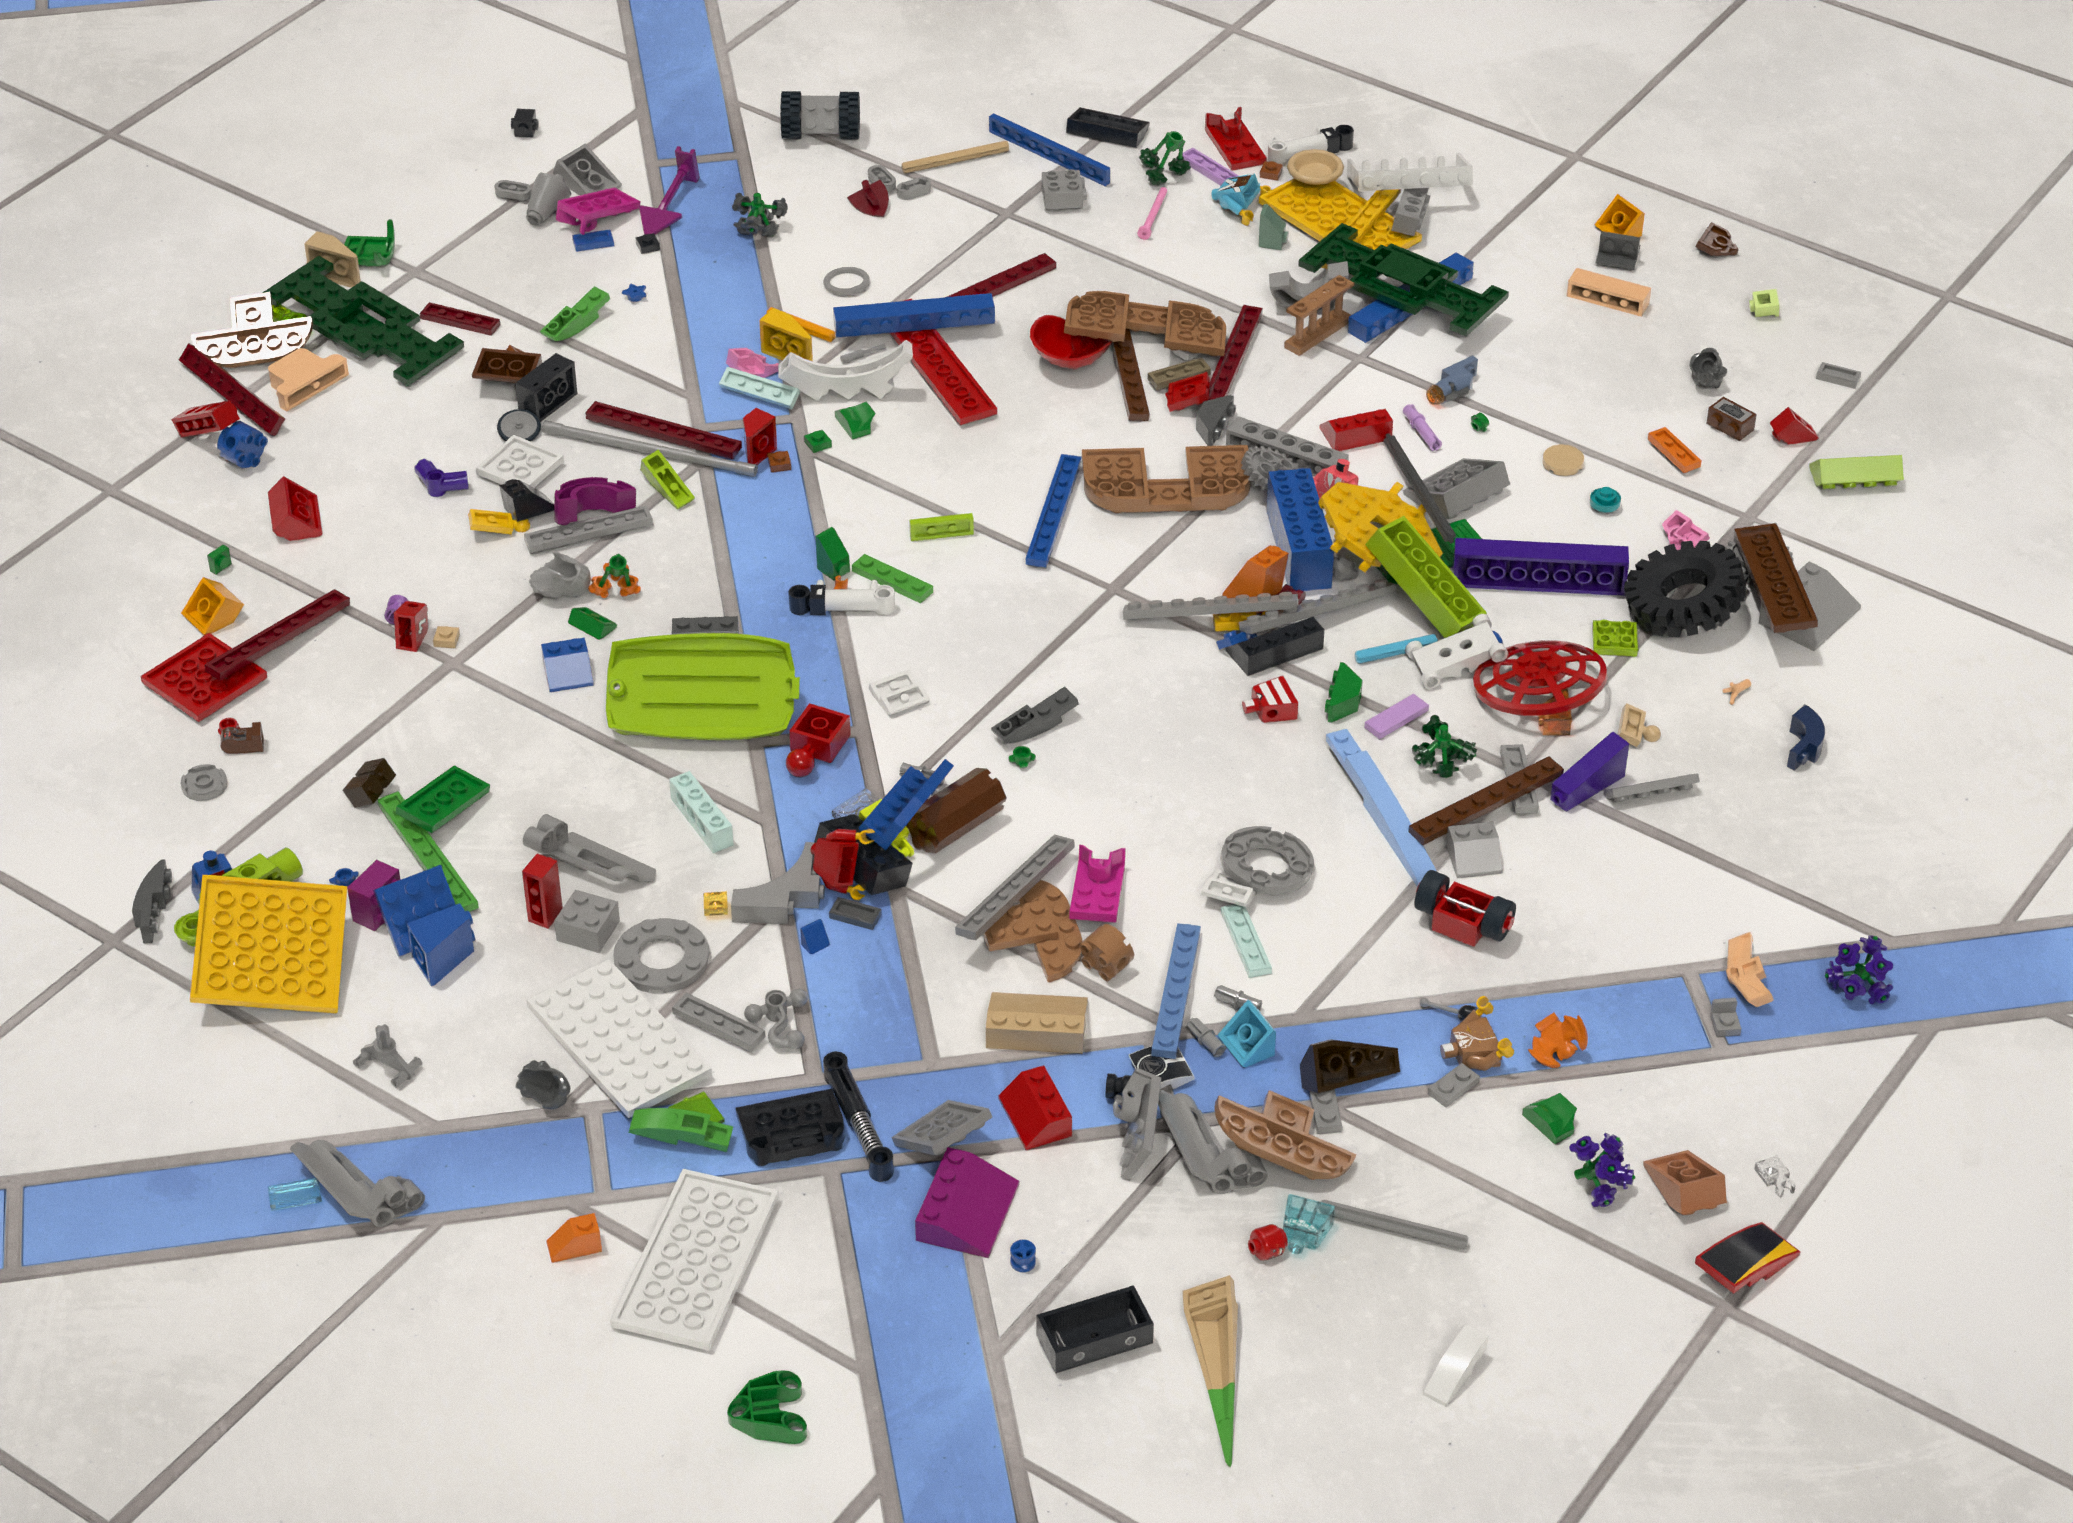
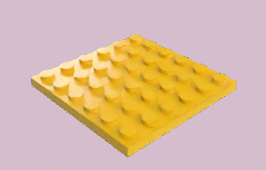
M203 875L190 1002L337 1013L347 886Z

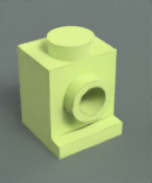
M1777 289L1752 292L1749 308L1750 312H1754L1755 317L1779 316Z

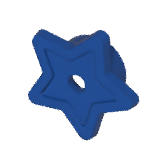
M630 284L628 289L622 291V294L627 295L628 300L638 302L643 297H646L644 292L646 286Z
M342 868L336 871L335 877L329 879V882L338 886L348 887L358 877L359 872H353L349 868Z

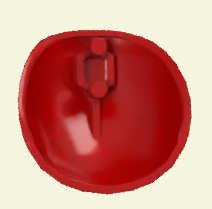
M1054 315L1039 317L1030 329V339L1037 353L1051 364L1064 368L1078 369L1091 365L1108 350L1112 343L1108 339H1092L1087 336H1072L1064 333L1066 319Z

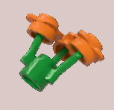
M620 554L612 556L609 563L603 565L604 575L592 577V584L588 587L589 592L602 598H607L609 595L608 590L612 587L607 579L610 574L612 580H619L617 585L621 589V596L625 597L641 591V587L637 584L638 578L629 575L627 561Z

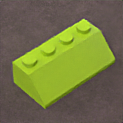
M1902 455L1818 459L1809 463L1815 485L1823 486V489H1835V485H1843V488H1855L1856 484H1864V487H1876L1877 483H1884V486H1896L1897 482L1904 480Z

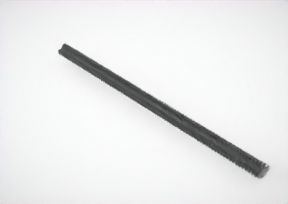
M1389 433L1386 434L1384 439L1385 445L1445 542L1453 543L1456 534L1396 437L1394 435L1391 436Z

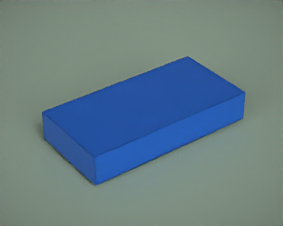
M611 230L589 232L584 235H572L576 252L614 246Z

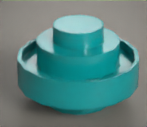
M1602 487L1591 492L1590 505L1595 510L1607 513L1616 511L1620 507L1621 495L1616 490L1610 487Z

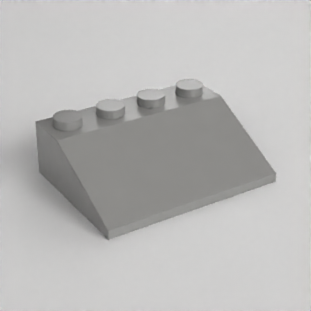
M1462 458L1422 480L1446 519L1457 517V513L1470 510L1474 504L1488 500L1490 495L1501 493L1503 488L1510 485L1504 461ZM1411 486L1403 490L1405 496L1418 505L1422 504Z
M1809 561L1798 571V575L1818 619V627L1778 634L1815 651L1861 609V604L1828 570ZM1761 605L1759 624L1772 630L1763 605Z

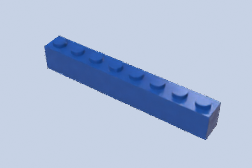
M1456 252L1439 262L1458 270V277L1453 283L1462 285L1472 279L1474 262ZM1402 284L1398 287L1410 292V285ZM1376 300L1349 316L1348 333L1367 343L1413 314Z
M992 293L841 306L833 307V320L836 338L995 324V305Z

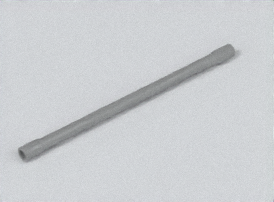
M546 420L542 425L543 433L567 436L648 454L659 449L662 455L667 458L733 471L737 474L755 477L758 471L757 465L746 462L726 460L574 428Z

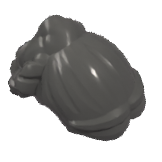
M1705 348L1701 353L1694 354L1690 359L1689 367L1695 377L1693 381L1696 385L1712 386L1714 388L1721 386L1723 377L1727 374V368L1723 367L1722 360L1716 349Z
M533 1060L523 1066L516 1082V1088L520 1090L523 1097L533 1098L543 1108L550 1110L565 1105L571 1087L561 1071L551 1068L546 1061L537 1062Z

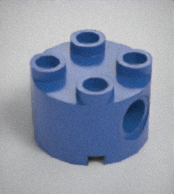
M236 421L230 427L224 428L217 443V449L220 450L219 455L241 468L258 466L264 447L268 443L267 437L259 430L242 421Z

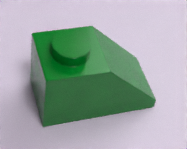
M830 527L816 535L817 569L833 581H835L836 576L840 575L842 577L849 573V554L835 528Z

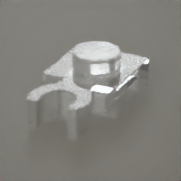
M1777 1155L1755 1163L1754 1170L1767 1187L1775 1186L1777 1196L1783 1197V1188H1787L1791 1193L1795 1192V1182L1789 1179L1790 1171Z

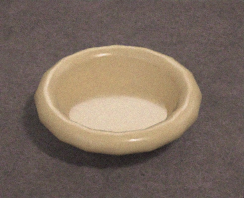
M1311 149L1294 154L1288 161L1287 169L1289 174L1300 182L1320 185L1337 180L1343 174L1344 165L1342 160L1334 153L1326 150Z

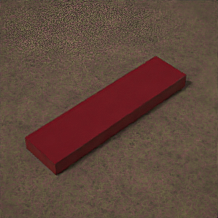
M431 302L420 312V319L490 336L501 325L498 318Z

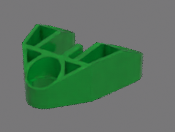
M781 1370L749 1380L728 1407L729 1425L758 1440L788 1444L802 1443L807 1438L806 1421L798 1414L779 1409V1403L796 1401L801 1397V1379L791 1371ZM792 1384L797 1388L791 1389L786 1387V1385ZM738 1411L744 1412V1413H743L742 1415H740V1416H737V1417H733V1416H732L734 1413H736V1412H738ZM800 1427L802 1431H794L790 1428Z

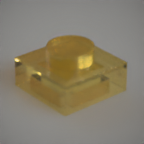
M727 891L703 893L704 916L728 915Z

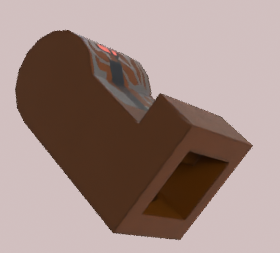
M252 722V727L247 728L227 727L223 729L220 745L222 751L228 754L264 752V735L261 722Z

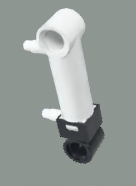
M1339 125L1335 130L1333 127L1323 129L1319 126L1316 128L1318 132L1316 135L1285 142L1278 136H1275L1273 141L1268 144L1267 161L1284 165L1294 154L1311 149L1326 150L1334 154L1339 153V150L1348 151L1353 148L1354 129L1349 125Z
M818 580L816 585H810V589L805 585H795L788 591L789 609L795 615H804L809 611L810 615H826V611H875L879 615H889L895 610L894 589L888 585L878 586L876 580L871 581L870 589H826L823 580Z

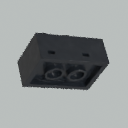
M555 353L517 381L515 385L518 409L532 412L542 422L576 396L578 392L575 362Z

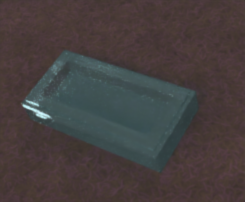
M317 1178L268 1186L271 1211L322 1202L320 1184Z

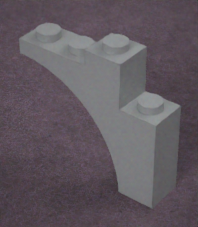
M805 842L803 852L798 861L780 877L759 886L733 889L731 901L732 922L789 924V916L794 915V908H819L820 899H824L825 886L820 885V876L813 870L814 855L811 854L810 849L815 842Z

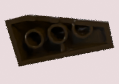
M1333 1039L1310 1044L1300 1063L1302 1089L1315 1093L1400 1072L1398 1048Z

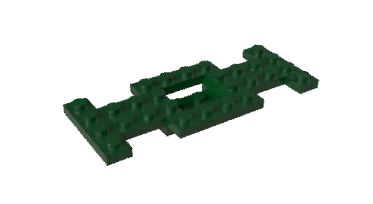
M1343 223L1337 226L1298 261L1299 267L1313 273L1317 272L1325 264L1347 262L1348 273L1353 276L1350 281L1354 282V287L1351 289L1413 315H1416L1425 306L1455 318L1450 322L1449 330L1466 337L1509 297V291L1491 285L1480 294L1453 283L1458 277V270L1392 243L1387 247L1380 245L1375 250L1356 243L1353 240L1358 236V229ZM1383 274L1403 284L1410 285V292L1379 280L1378 277Z
M317 256L262 292L271 293L272 305L276 307L292 298L314 311L313 314L308 316L312 317L313 320L312 329L360 358L366 359L372 354L379 358L386 354L401 363L402 365L393 371V378L407 386L464 348V341L451 333L434 342L412 329L411 327L420 322V315L365 282L361 281L347 290L328 279L325 275L334 270L333 263L321 256ZM363 305L386 318L385 324L364 312Z

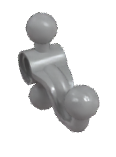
M794 989L786 997V994L781 990H771L765 995V1005L750 1004L746 1007L744 1011L745 1019L751 1023H757L766 1014L770 1021L777 1022L769 1030V1042L777 1048L789 1047L799 1049L805 1041L804 1035L800 1031L792 1030L783 1039L778 1038V1035L788 1025L787 1007L791 1005L794 1007L804 1006L808 1000L807 993L802 989Z

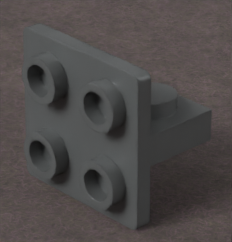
M1602 231L1596 264L1633 270L1640 251V237Z

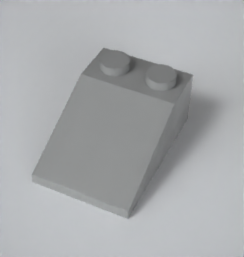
M586 143L558 159L553 170V174L561 175L565 179L564 183H566L568 188L578 195L614 187L618 189L622 186V183Z

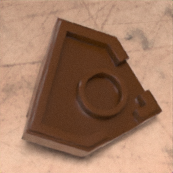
M1713 222L1709 224L1695 246L1712 256L1737 255L1739 251L1736 244H1733L1730 239L1729 231Z

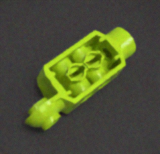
M285 847L268 858L259 853L222 876L292 882L303 875V868L294 852ZM199 910L182 916L174 925V932L177 937L190 946H195Z

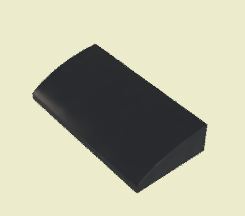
M1079 107L1067 118L1066 133L1137 148L1143 140L1150 122Z

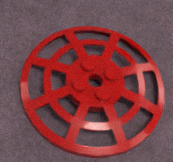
M1540 640L1506 647L1508 656L1505 660L1494 662L1491 658L1481 663L1473 677L1474 691L1477 697L1489 707L1514 715L1541 716L1565 712L1595 698L1606 685L1607 668L1603 658L1588 647L1567 641ZM1538 648H1549L1548 650L1533 652L1531 650ZM1562 650L1570 653L1572 656L1562 657L1556 653ZM1520 652L1524 654L1523 656H1520L1518 659H1508L1509 657ZM1586 661H1596L1599 663L1600 672L1597 679L1585 674ZM1567 662H1579L1578 671L1566 667ZM1501 665H1512L1511 671L1501 675L1499 673ZM1494 666L1493 679L1482 685L1480 682L1482 671L1486 667ZM1565 675L1572 676L1567 681L1557 684ZM1514 677L1520 685L1515 686L1505 680ZM1579 680L1591 684L1583 692L1565 699L1561 691L1573 686ZM1498 684L1505 690L1515 694L1511 702L1493 696L1486 690ZM1529 686H1531V687L1548 686V687H1544V688H1528ZM1552 693L1556 702L1543 704L1520 703L1524 695Z

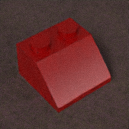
M758 408L753 409L743 417L744 443L747 463L758 465L768 457L767 453H773L777 450L776 417Z

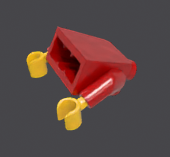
M837 829L828 833L826 838H819L811 846L810 851L814 855L813 870L821 877L826 888L843 894L848 892L854 900H860L865 896L858 892V890L865 891L859 884L855 887L852 886L859 846L856 839L860 840L862 844L874 842L875 840H868L866 838V833H875L873 829L863 830L860 833H857V830Z

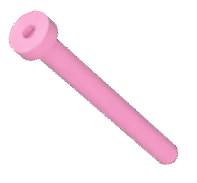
M1165 187L1160 188L1144 225L1138 229L1137 234L1143 240L1149 239L1151 236V226L1167 194Z

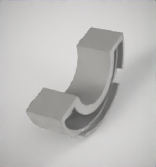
M1348 263L1328 264L1325 276L1314 283H1300L1291 277L1289 271L1269 274L1270 291L1274 299L1281 306L1290 307L1338 275L1349 280ZM1335 299L1330 301V308L1335 306ZM1322 307L1317 310V313L1322 312Z

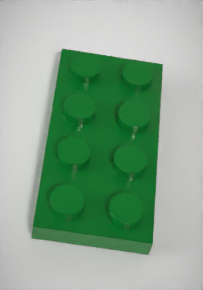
M454 765L397 805L396 814L433 833L489 793L490 784Z

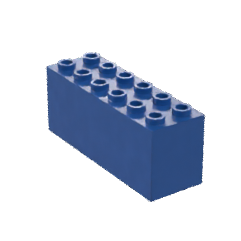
M1310 468L1268 472L1266 512L1276 546L1289 553L1285 579L1287 585L1292 586L1296 591L1332 589L1334 551L1330 547L1333 543L1323 509L1318 504L1320 499Z

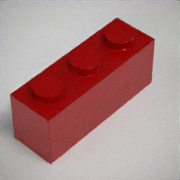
M537 853L522 870L528 922L549 929L563 909L558 862L551 857Z

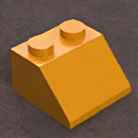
M202 577L181 614L201 633L206 635L234 623L244 604L222 583Z

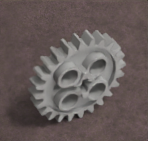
M1254 446L1253 449L1249 448L1244 454L1241 461V469L1245 470L1244 475L1250 476L1249 481L1255 482L1254 486H1261V491L1268 489V472L1299 469L1297 468L1299 464L1292 463V458L1287 459L1285 457L1286 454H1279L1277 449L1274 452L1270 447L1266 450L1263 446H1260V448Z

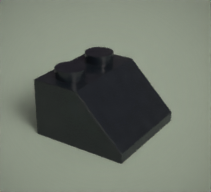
M511 479L506 481L505 484L499 485L504 509L511 513L517 522L554 511V503L546 495L521 480Z

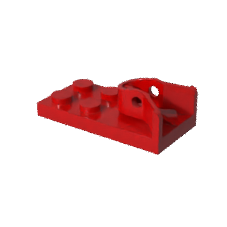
M1238 107L1236 112H1234V119L1225 120L1222 115L1205 114V131L1231 171L1263 165L1267 161V157L1241 120L1242 107Z

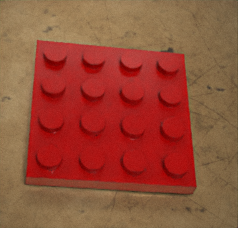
M211 633L201 637L140 676L141 682L198 722L268 677L267 671L254 662L221 681L205 672L206 663L232 649Z

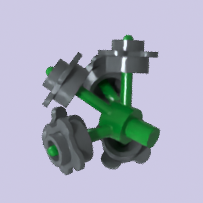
M741 193L735 195L736 199L732 205L733 211H739L741 215H745L751 208L747 218L741 217L738 222H734L733 225L737 228L738 232L749 235L750 233L756 234L759 230H762L761 236L766 235L767 237L774 236L777 233L779 224H776L775 221L769 222V220H773L774 215H776L777 219L785 216L788 210L785 198L782 197L781 200H774L772 205H767L761 200L760 193L753 194L754 200L752 202L748 196H742Z

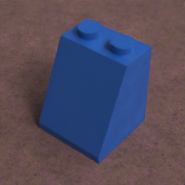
M460 903L407 923L412 958L430 986L436 985L474 952L473 941L476 939L471 928L473 919L470 912L465 911Z

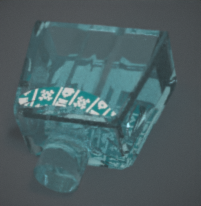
M1289 1194L1283 1222V1230L1287 1236L1289 1251L1294 1254H1301L1304 1247L1312 1250L1318 1249L1334 1224L1335 1206Z

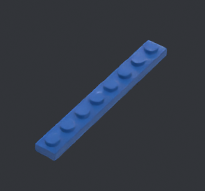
M993 113L989 116L990 133L1064 168L1080 170L1081 176L1105 187L1110 184V167Z
M1061 454L1026 555V565L1047 567L1082 463L1081 456Z

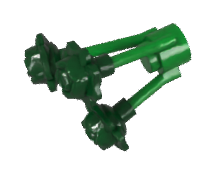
M1167 132L1155 149H1141V155L1139 156L1141 163L1146 167H1157L1156 169H1148L1146 171V175L1149 176L1148 181L1151 184L1160 185L1168 180L1164 176L1163 171L1171 151L1174 152L1179 149L1178 156L1173 158L1171 162H1168L1170 171L1175 175H1183L1191 169L1190 162L1184 160L1183 147L1186 141L1183 140V136L1179 132ZM1165 144L1167 150L1159 165L1158 161L1160 160V158L1157 156V154L1161 147Z

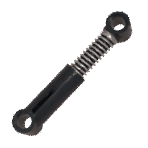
M830 1052L823 1059L824 1079L831 1086L848 1124L853 1127L865 1152L869 1176L878 1182L887 1181L894 1174L893 1152L889 1148L883 1147L870 1119L871 1113L848 1067L847 1056L842 1052Z

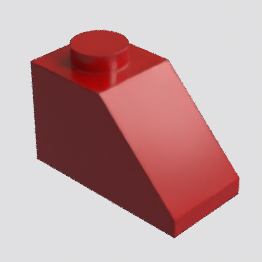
M1789 407L1770 422L1774 437L1779 441H1785L1788 445L1819 439L1812 425Z

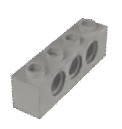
M1429 188L1404 189L1391 231L1414 236L1416 230H1420L1430 200V195H1427Z

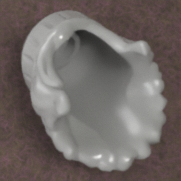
M555 549L552 550L554 559L545 563L544 567H540L530 575L529 583L533 588V592L553 598H558L562 595L579 597L588 590L591 581L590 570L587 566L574 558L559 553Z

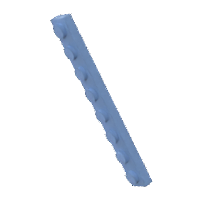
M1177 923L1151 1056L1176 1059L1201 926Z

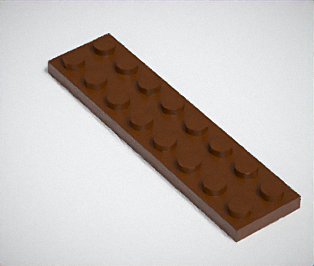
M1777 523L1734 529V537L1773 632L1785 633L1787 631L1807 630L1818 627V619Z

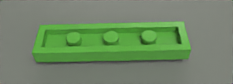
M866 554L862 555L852 564V572L871 581L876 580L880 585L891 586L895 592L920 604L933 593V585Z

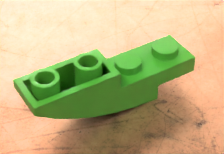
M594 286L572 308L565 306L540 333L554 341L564 340L578 334L599 318L598 311L610 300L609 293Z
M646 1108L634 1111L628 1133L677 1145L678 1140L727 1152L733 1126L710 1121L709 1114L672 1108Z

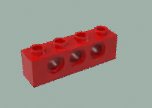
M229 400L188 408L171 420L180 437L221 431L239 420L240 417L237 414V408Z

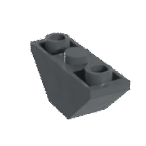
M1233 395L1204 401L1196 413V430L1207 446H1213L1214 442L1220 439L1223 428L1227 427L1229 418L1234 416L1236 405H1234Z

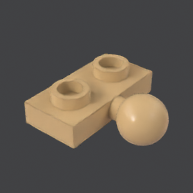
M1627 703L1622 708L1617 735L1631 745L1637 747L1641 742L1642 735L1645 740L1656 742L1660 739L1661 731L1655 725L1644 726L1645 711Z

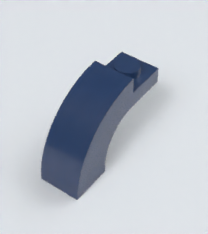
M1804 704L1792 715L1789 731L1801 740L1789 751L1787 767L1793 771L1801 764H1806L1808 760L1814 764L1821 755L1825 736V726L1821 717L1812 708Z

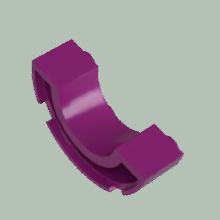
M586 477L570 480L560 485V490H556L554 496V520L557 525H568L570 522H576L577 514L585 510L601 509L616 513L636 508L635 487L620 480H617V483L608 482V478Z

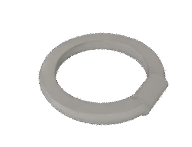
M856 267L834 269L827 273L823 280L824 287L830 293L840 296H854L866 290L870 283V277L867 272ZM843 273H853L863 278L861 284L852 288H837L830 284V280L834 276Z

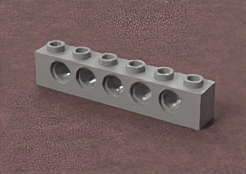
M1239 416L1226 430V445H1248V450L1249 448L1253 449L1254 446L1258 448L1263 446L1266 450L1270 447L1274 452L1277 449L1279 454L1285 453L1287 459L1292 458V463H1298L1297 468H1310L1312 476L1318 474L1323 468L1337 465L1338 459L1349 460V454Z

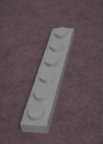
M646 505L569 523L568 525L524 534V540L530 553L540 552L546 549L653 525V518Z

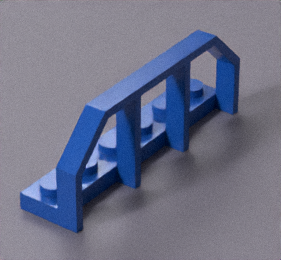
M944 759L929 779L924 777L921 771L910 766L858 829L861 831L873 829L875 833H866V835L886 850L924 802L933 794L954 765L947 759Z

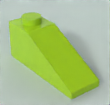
M659 449L641 460L640 471L650 484L677 510L695 499L694 495Z

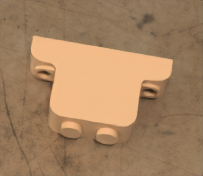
M305 348L293 351L268 367L271 387L277 390L276 395L278 396L279 406L286 412L349 375L347 359L345 357L333 354L327 358H320Z

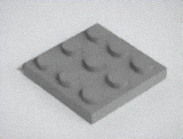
M947 1100L891 1138L895 1146L937 1156L943 1154L947 1147L953 1143L964 1140L971 1131L982 1128L985 1122L992 1118L989 1108Z

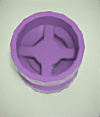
M393 595L389 598L384 614L387 622L394 625V612L405 601H408L406 597Z

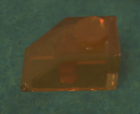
M1568 689L1561 690L1565 699L1569 698ZM1553 696L1545 703L1556 702V700ZM1571 710L1538 716V726H1542L1543 735H1570L1572 723Z

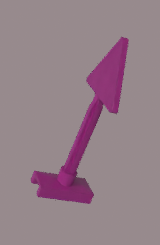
M677 146L675 150L678 168L677 175L659 207L639 206L644 234H657L682 218L681 213L668 211L667 208L683 180L697 183L700 178L695 149H691L690 153L682 151L680 146Z

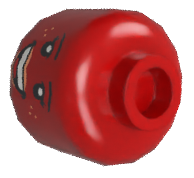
M1274 1224L1254 1229L1248 1241L1250 1253L1262 1261L1281 1256L1288 1245L1286 1233L1282 1228Z

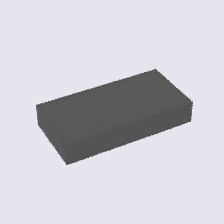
M840 897L837 898L829 911L830 919L870 930L874 929L882 915L881 908Z

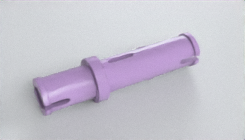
M1407 404L1403 408V414L1409 419L1411 427L1418 431L1432 451L1438 450L1442 446L1441 440L1426 423L1424 415L1419 413L1413 404Z

